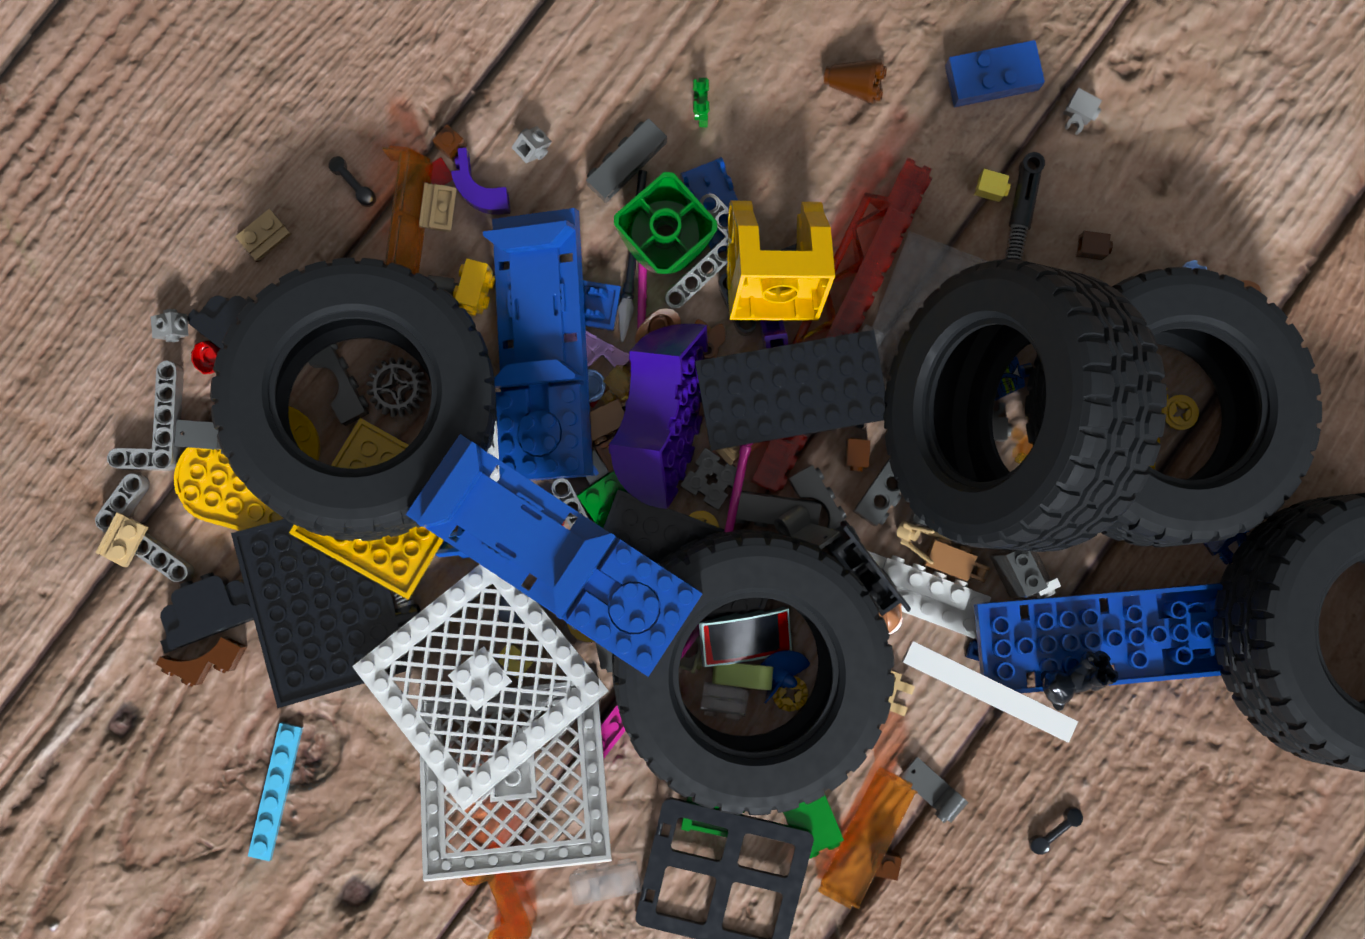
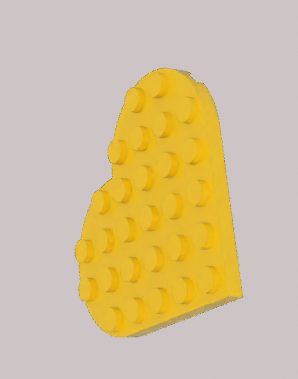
M289 406V423L300 450L318 461L320 456V440L315 426L305 414ZM187 447L181 454L174 471L175 492L178 494L183 507L194 517L237 531L284 519L248 490L246 485L230 467L228 457L221 454V450Z

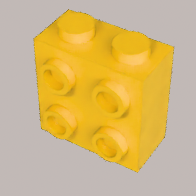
M466 258L465 264L460 266L459 277L461 279L459 286L456 285L454 288L453 297L458 301V306L464 308L470 316H476V313L482 315L483 310H487L490 297H488L489 288L493 289L495 276L488 264Z

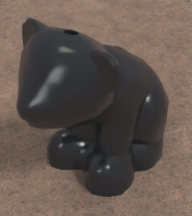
M1087 651L1080 659V663L1067 673L1060 670L1043 671L1040 678L1046 697L1052 702L1056 710L1062 711L1065 704L1073 698L1075 693L1090 689L1092 691H1099L1115 683L1118 680V672L1113 670L1110 664L1111 658L1107 653L1103 651L1095 653Z

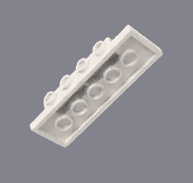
M869 552L880 568L885 570L896 585L899 593L911 607V610L907 612L901 604L902 612L977 639L974 604L990 602L991 597L967 588L968 583L958 579H955L954 582L946 580L947 575L934 571L933 575L927 573L924 566L913 563L912 567L904 564L905 559L892 555L890 559Z

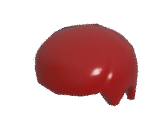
M202 341L195 344L191 352V361L195 369L202 374L215 373L213 368L220 348L211 341Z

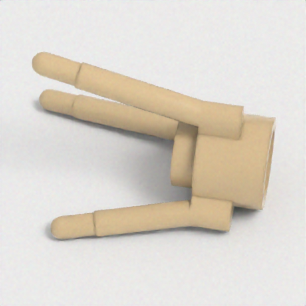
M902 521L897 530V537L902 539L901 544L909 547L928 563L933 564L934 561L911 542L917 541L920 533L945 540L950 539L935 532L933 529Z

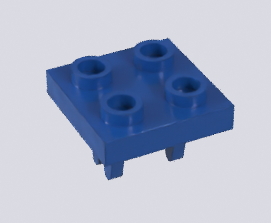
M583 280L585 326L614 331L621 286Z

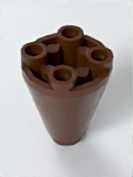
M881 59L834 64L831 67H826L824 84H829L831 88L874 104L876 101L882 100L883 88H880L881 80H885L887 66H884Z

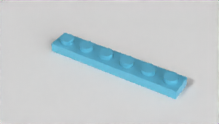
M284 722L279 723L248 857L266 861L272 860L303 731L302 726Z

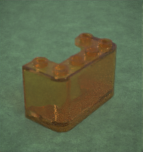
M496 844V845L491 846V847H489V848H487V849L501 848V847ZM519 871L461 878L469 886H475L485 881L489 883L502 916L500 918L501 925L491 930L487 939L530 938L537 923V913Z

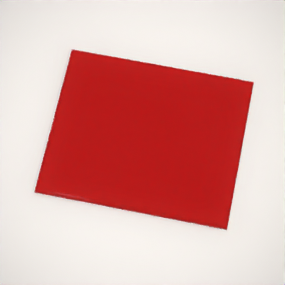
M442 157L423 168L433 185H445L453 180L452 174Z

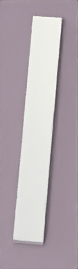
M914 641L910 642L902 659L903 663L1069 743L1078 721Z

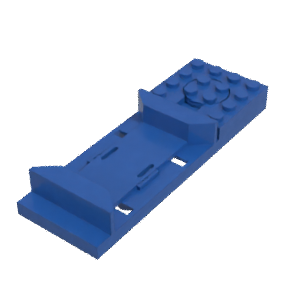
M569 208L492 219L493 230L483 231V236L492 242L494 246L500 372L494 378L495 388L501 389V392H496L499 460L531 481L594 476L579 210ZM573 253V261L560 263L561 254ZM509 261L510 269L504 270V262ZM577 333V341L564 342V334ZM508 340L514 341V348L508 349ZM499 466L500 477H501V475L503 474V472L505 471V469H503L502 467Z
M461 434L406 513L419 526L428 529L647 677L650 676L703 595ZM499 465L505 471L496 482L490 478V475ZM569 513L577 517L570 530L562 526ZM458 525L464 529V532L456 542L449 536ZM529 573L537 578L530 590L522 586Z
M1220 583L974 604L980 674L1019 693L1043 692L1040 678L1043 671L1060 670L1067 673L1080 663V659L1087 651L1094 653L1103 651L1111 658L1110 664L1114 665V670L1118 672V680L1110 685L1221 676L1220 671L1223 669V665H1218L1215 655L1214 644L1218 643V638L1213 637V617L1218 616V612L1214 610L1217 591L1222 590L1223 586ZM1100 598H1107L1108 611L1100 612ZM1019 605H1028L1029 618L1021 619ZM1027 672H1034L1035 686L1027 687Z

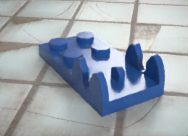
M722 157L680 173L682 183L698 200L705 194H714L728 209L730 200H738L731 177L726 173ZM706 198L703 206L709 211L714 209V199ZM722 214L719 217L718 221L722 227L728 226L727 214ZM718 228L708 243L710 250L724 237ZM719 247L717 253L726 251L727 247Z

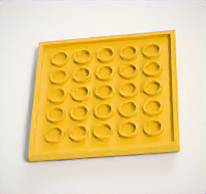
M360 418L331 466L365 468L378 465L397 456L409 445ZM293 525L289 532L294 537L407 600L411 597L444 541L424 527H414L409 529L408 533L395 537H390L389 535L382 537L380 540L373 541L334 539L332 536H321L296 525Z

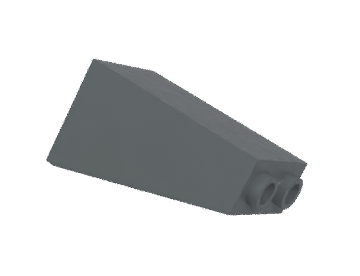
M1004 549L990 556L1009 597L1027 598L1048 588L1050 577L1038 552Z

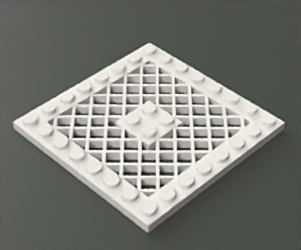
M480 564L352 666L464 811L609 692L536 601ZM491 585H494V586L496 587V589H488V588H489ZM485 593L497 594L495 605L484 604ZM480 595L479 604L470 603ZM501 595L511 607L500 606ZM468 607L479 608L477 620L466 619ZM463 609L462 618H453L455 614ZM483 609L495 610L493 621L482 620ZM499 610L511 611L509 623L498 622ZM515 612L525 624L514 623ZM450 622L461 623L460 634L449 633ZM445 623L444 633L434 632ZM466 623L477 624L475 636L464 635ZM481 625H493L491 637L480 636ZM497 626L509 627L507 638H496ZM513 627L525 628L523 640L512 639ZM529 629L538 641L528 640ZM432 636L443 637L442 649L431 648ZM448 637L459 638L458 650L446 649ZM427 638L426 647H417L419 643ZM464 639L475 640L473 652L462 651ZM480 640L491 641L490 652L484 646L478 650ZM495 642L507 643L505 655L494 654ZM511 643L523 644L521 656L510 655ZM527 645L539 646L537 657H526ZM543 647L553 659L542 658ZM414 650L425 651L424 663L413 662ZM409 652L408 662L398 661ZM430 652L441 653L439 665L428 664ZM446 653L457 654L455 666L444 665ZM462 655L471 656L469 659H467L464 663L461 664ZM494 658L505 659L504 670ZM509 659L521 660L519 672L508 671ZM525 661L537 662L535 674L524 673ZM541 662L553 663L552 675L540 674ZM557 664L567 676H556ZM396 665L407 666L405 678L395 677ZM412 666L423 667L421 679H411ZM388 668H390V675L386 671ZM428 668L439 669L437 681L426 680ZM444 669L454 670L448 675L453 682L442 681ZM508 675L519 676L518 688H508L513 683ZM523 677L535 678L534 690L522 689ZM539 678L551 679L550 691L538 690ZM555 680L567 681L566 693L554 692ZM394 681L405 682L403 692ZM571 681H572V683L576 686V688L573 689V690L570 692ZM410 683H421L419 696L408 695ZM426 684L437 685L435 697L424 696ZM442 686H453L451 699L440 698ZM457 688L467 700L456 699ZM505 691L517 692L516 705L504 704ZM501 692L500 703L489 702ZM521 693L533 694L532 706L520 705ZM537 694L549 695L548 708L536 707ZM553 696L564 697L552 707ZM408 699L418 700L417 710ZM424 700L435 701L433 713H422ZM439 702L451 703L449 715L438 714ZM455 703L467 704L465 716H454ZM471 706L475 711L483 707L481 718L470 717ZM487 706L499 707L498 719L486 718ZM503 708L515 709L514 721L502 720ZM519 709L531 710L530 723L518 721ZM535 711H546L534 722ZM422 716L432 717L431 728L425 722ZM437 718L449 719L447 731L436 730ZM453 719L465 720L463 733L452 732ZM469 721L481 722L479 734L468 733ZM485 722L497 723L496 736L484 735ZM501 724L513 725L512 737L500 736ZM518 725L529 726L516 736ZM436 734L446 735L445 746ZM451 736L463 737L461 749L450 748ZM467 737L479 738L477 751L466 750ZM483 739L495 740L494 752L482 751ZM500 740L510 741L506 746H504L501 750L498 751ZM450 752L461 753L459 764ZM465 754L477 755L475 767H464ZM481 755L492 756L480 766ZM464 770L474 771V772L468 776V775L464 772Z
M571 681L570 692H571L573 689L576 688V686L572 683V681ZM567 682L555 683L554 692L566 693ZM550 684L538 685V690L550 691ZM534 685L523 686L522 689L534 690ZM505 691L504 704L516 705L517 692ZM501 692L489 702L500 703ZM462 693L456 695V699L467 700ZM521 693L520 705L532 706L533 694ZM452 694L440 695V698L451 699ZM537 694L536 707L548 708L549 695ZM553 696L552 707L564 697ZM424 700L422 713H433L435 701ZM599 700L554 736L546 748L542 746L540 748L542 752L536 759L534 753L485 793L479 801L475 802V806L468 814L460 808L457 802H453L448 797L450 795L449 791H445V786L420 755L424 882L612 861ZM439 702L438 714L449 715L451 703ZM455 703L454 716H465L467 704ZM471 706L470 717L481 718L483 707L475 711ZM487 706L486 715H491L489 719H497L499 707ZM503 708V713H515L514 708ZM519 709V715L523 714L529 719L527 722L530 723L531 715L526 712L528 710ZM536 711V712H535V720H534V722H535L536 719L541 715V713H542L543 711ZM503 714L502 719L514 721V714L510 718ZM422 716V718L431 728L432 717ZM437 718L436 730L447 731L449 719L443 724L445 718ZM453 719V721L461 726L457 732L463 733L464 723ZM576 720L578 722V733L571 728ZM485 722L484 732L489 728L495 733L494 736H496V728L491 725L492 723ZM504 724L501 727L500 736L505 737L503 734L513 725ZM517 726L518 732L516 736L529 726H523L522 728ZM469 728V729H468V733H469V734H479V733H480V729L475 733L474 731H472V730ZM567 730L575 736L569 745L560 740ZM436 734L444 745L443 735ZM451 736L450 748L454 743L460 747L462 746V743L458 740L460 736ZM471 738L466 744V750H470L477 740L479 741V738ZM491 739L488 743L483 740L485 747L482 751L488 752L490 750L494 752L492 746L495 744V740ZM578 741L580 755L577 754L574 750H572V748L578 743ZM556 743L564 748V751L558 758L549 752ZM458 753V754L454 757V759L457 761L458 764H459L460 754H461V753ZM568 753L577 759L570 768L561 762ZM469 754L474 759L467 767H475L477 755ZM546 755L554 761L547 770L539 765ZM579 764H581V777L573 772ZM558 765L566 771L559 781L551 775ZM536 768L543 773L538 781H536ZM464 770L468 776L472 774L470 771ZM570 775L579 781L571 791L563 785ZM547 778L555 783L548 793L540 787ZM581 786L583 792V801L575 795L576 792L581 788ZM559 788L568 794L561 803L552 797ZM537 790H538V791H539L542 795H544L545 797H544L543 800L536 806V805H535L533 802H531L530 800L538 799V798H537ZM489 797L491 804H496L491 811L483 805ZM571 798L580 804L573 814L565 808V805ZM549 800L557 806L550 816L541 810ZM446 801L453 806L447 814ZM520 801L515 808L511 807L507 803ZM525 803L534 809L527 818L518 813ZM503 805L511 811L504 821L495 815ZM479 808L488 814L480 824L472 818ZM583 809L585 824L577 818ZM458 810L465 817L455 826L449 819ZM561 810L569 816V819L562 827L554 821V818ZM538 813L546 819L539 829L530 823ZM516 815L523 823L516 831H513L507 824ZM493 818L500 825L491 834L484 827ZM468 821H471L477 828L468 837L461 829ZM573 821L582 827L575 837L566 831ZM446 823L454 829L448 837ZM550 823L558 829V832L551 840L543 834V831ZM527 826L536 832L528 842L519 836ZM505 828L512 836L505 844H502L496 837ZM482 831L489 838L480 847L473 840ZM459 833L466 840L457 850L450 842ZM584 833H586V838L580 839L581 836ZM562 834H564L570 839L566 841H557ZM539 836L547 842L533 844ZM516 839H518L522 844H524L520 846H511V844ZM493 841L501 847L487 849ZM469 844H471L477 849L474 851L463 852L469 846ZM447 847H449L454 853H447Z

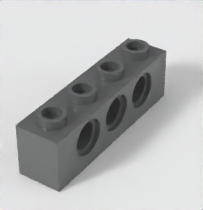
M891 456L853 510L854 513L873 526H877L879 523L883 525L889 516L887 511L890 506L893 505L895 507L902 497L899 494L898 480H896L897 487L895 489L888 488L886 484L889 477L894 478L889 462ZM876 495L884 498L885 503L882 508L876 507L874 504Z

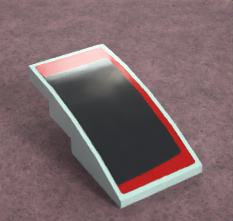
M786 607L766 612L757 610L742 615L734 613L699 623L703 667L767 658L778 651H792L789 608Z

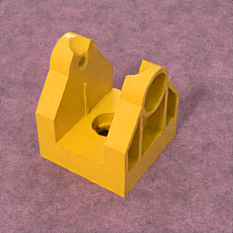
M730 200L727 247L729 319L818 321L835 278L831 226L824 213L822 202H801V213L797 214L796 251L760 250L759 227L753 212L752 201Z

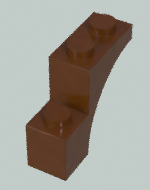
M225 636L221 637L208 653L197 659L180 660L166 655L160 656L155 665L161 667L163 673L169 676L176 675L182 678L180 680L182 683L193 687V685L203 683L213 664V668L222 673L234 671L247 646Z

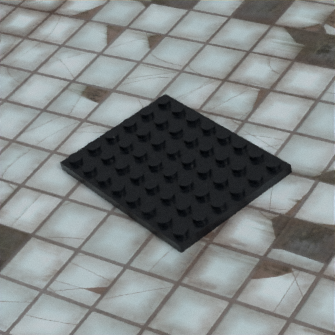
M286 519L231 533L277 709L364 684V681L352 666L399 629L395 617V606L389 589L291 535L289 532L294 524ZM408 654L398 661L408 662ZM396 665L395 674L406 672L407 666ZM388 668L386 671L390 675V668Z

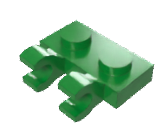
M699 78L698 82L697 79H694V99H699V103L693 101L694 120H699V127H708V112H710V102L708 101L709 79Z

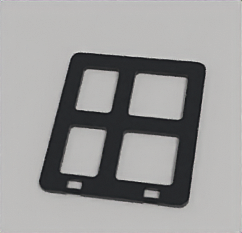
M673 797L666 798L662 803L636 911V922L644 927L693 939H768L726 929L722 926L732 884L737 882L779 892L783 895L773 936L769 939H789L814 842L813 834L809 830L744 814L720 812L719 808L714 807L710 809L694 802ZM679 818H686L726 828L728 835L722 858L716 860L673 849L671 844L677 820ZM663 823L671 825L669 836L661 834ZM745 834H753L793 844L795 849L789 873L783 876L739 865L738 859ZM668 866L716 878L705 922L702 923L672 916L656 910L665 869ZM648 889L655 890L653 901L645 899Z

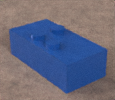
M1036 40L949 57L945 65L954 108L1039 91L1045 83Z

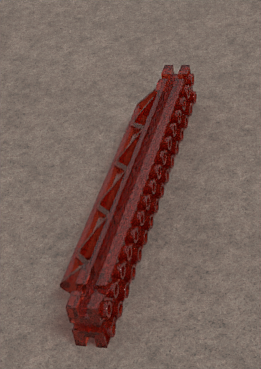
M907 158L888 197L864 193L833 257L836 273L852 240L855 264L835 275L833 283L855 274V277L837 314L835 313L829 291L825 302L828 321L807 333L813 320H803L792 344L801 343L827 330L828 333L825 338L853 334L854 331L858 332L866 317L862 315L863 311L867 313L868 309H870L875 299L872 293L878 291L885 278L881 274L882 272H887L894 259L891 253H896L904 238L901 236V233L905 234L913 220L910 214H915L923 199L919 195H924L933 178L929 176L931 168L925 165L921 168L915 165L916 161ZM869 203L877 208V210L862 218ZM883 217L864 256L857 228ZM800 435L768 441L769 445L751 483L761 486L772 493L777 492V490L781 491L788 479L785 473L787 470L791 471L798 459L794 455L797 450L800 451L803 448L808 437Z

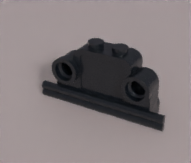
M214 296L200 312L193 309L187 316V321L193 328L220 349H223L222 341L229 327L238 322L236 317L250 301L254 302L255 300L249 296L246 299L241 296H233L231 299L223 296Z
M846 520L840 522L841 525L835 530L839 531L841 536L834 540L833 544L829 547L837 560L863 583L865 591L872 595L878 605L881 616L900 603L909 612L911 607L899 593L896 585L885 570L880 568L860 542L861 540Z
M214 572L200 576L201 580L193 583L190 580L179 584L180 588L171 595L173 604L164 607L160 615L167 635L166 639L160 641L164 654L253 621L243 579L229 582L225 576H215Z

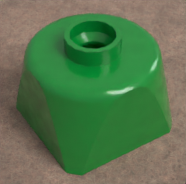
M663 172L614 215V226L630 253L644 268L659 274H671L686 268L700 255L717 231L716 219L672 172ZM662 225H668L675 232L670 236H661L656 230Z

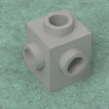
M536 126L531 129H524L518 135V139L512 146V149L525 163H529L535 159L541 160L548 153L547 148L552 141Z
M176 309L163 310V314L151 316L152 338L163 339L166 342L180 341L179 338L189 336L187 314L177 313Z

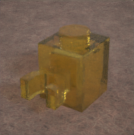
M617 365L603 380L610 388L600 398L605 404L616 400L618 397L621 400L628 399L631 370L626 365Z

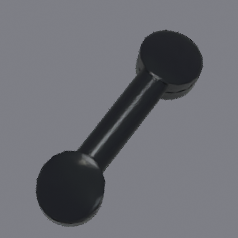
M333 157L328 164L330 171L335 175H341L356 192V198L362 206H373L376 202L375 193L370 188L363 187L347 170V163L342 157Z
M1068 807L1063 813L1064 821L1044 837L1040 835L1031 837L1029 840L1031 851L1038 855L1047 853L1050 849V844L1072 826L1078 827L1083 822L1082 812L1076 807Z

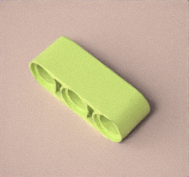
M747 663L713 666V684L772 690V666Z

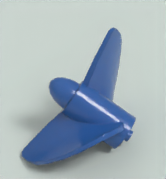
M791 650L778 651L768 656L761 663V665L773 667L772 690H767L764 703L766 704L779 687L795 688L797 686V680L793 676L810 665V662L803 654Z

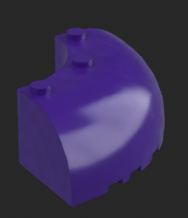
M677 324L654 330L642 337L629 352V360L631 362L629 397L625 403L623 420L616 435L610 442L608 450L611 454L614 472L621 485L633 497L653 507L668 509L678 493L676 486L679 480H684L687 463H691L695 451L692 443L694 435H699L703 417L699 415L702 398L695 361L704 360V352H708L707 325Z

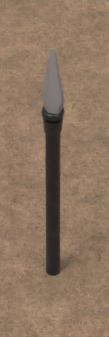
M639 170L636 196L646 187L647 171ZM630 251L628 253L623 294L621 295L622 300L618 306L621 342H624L634 312L632 300L634 299L636 259Z

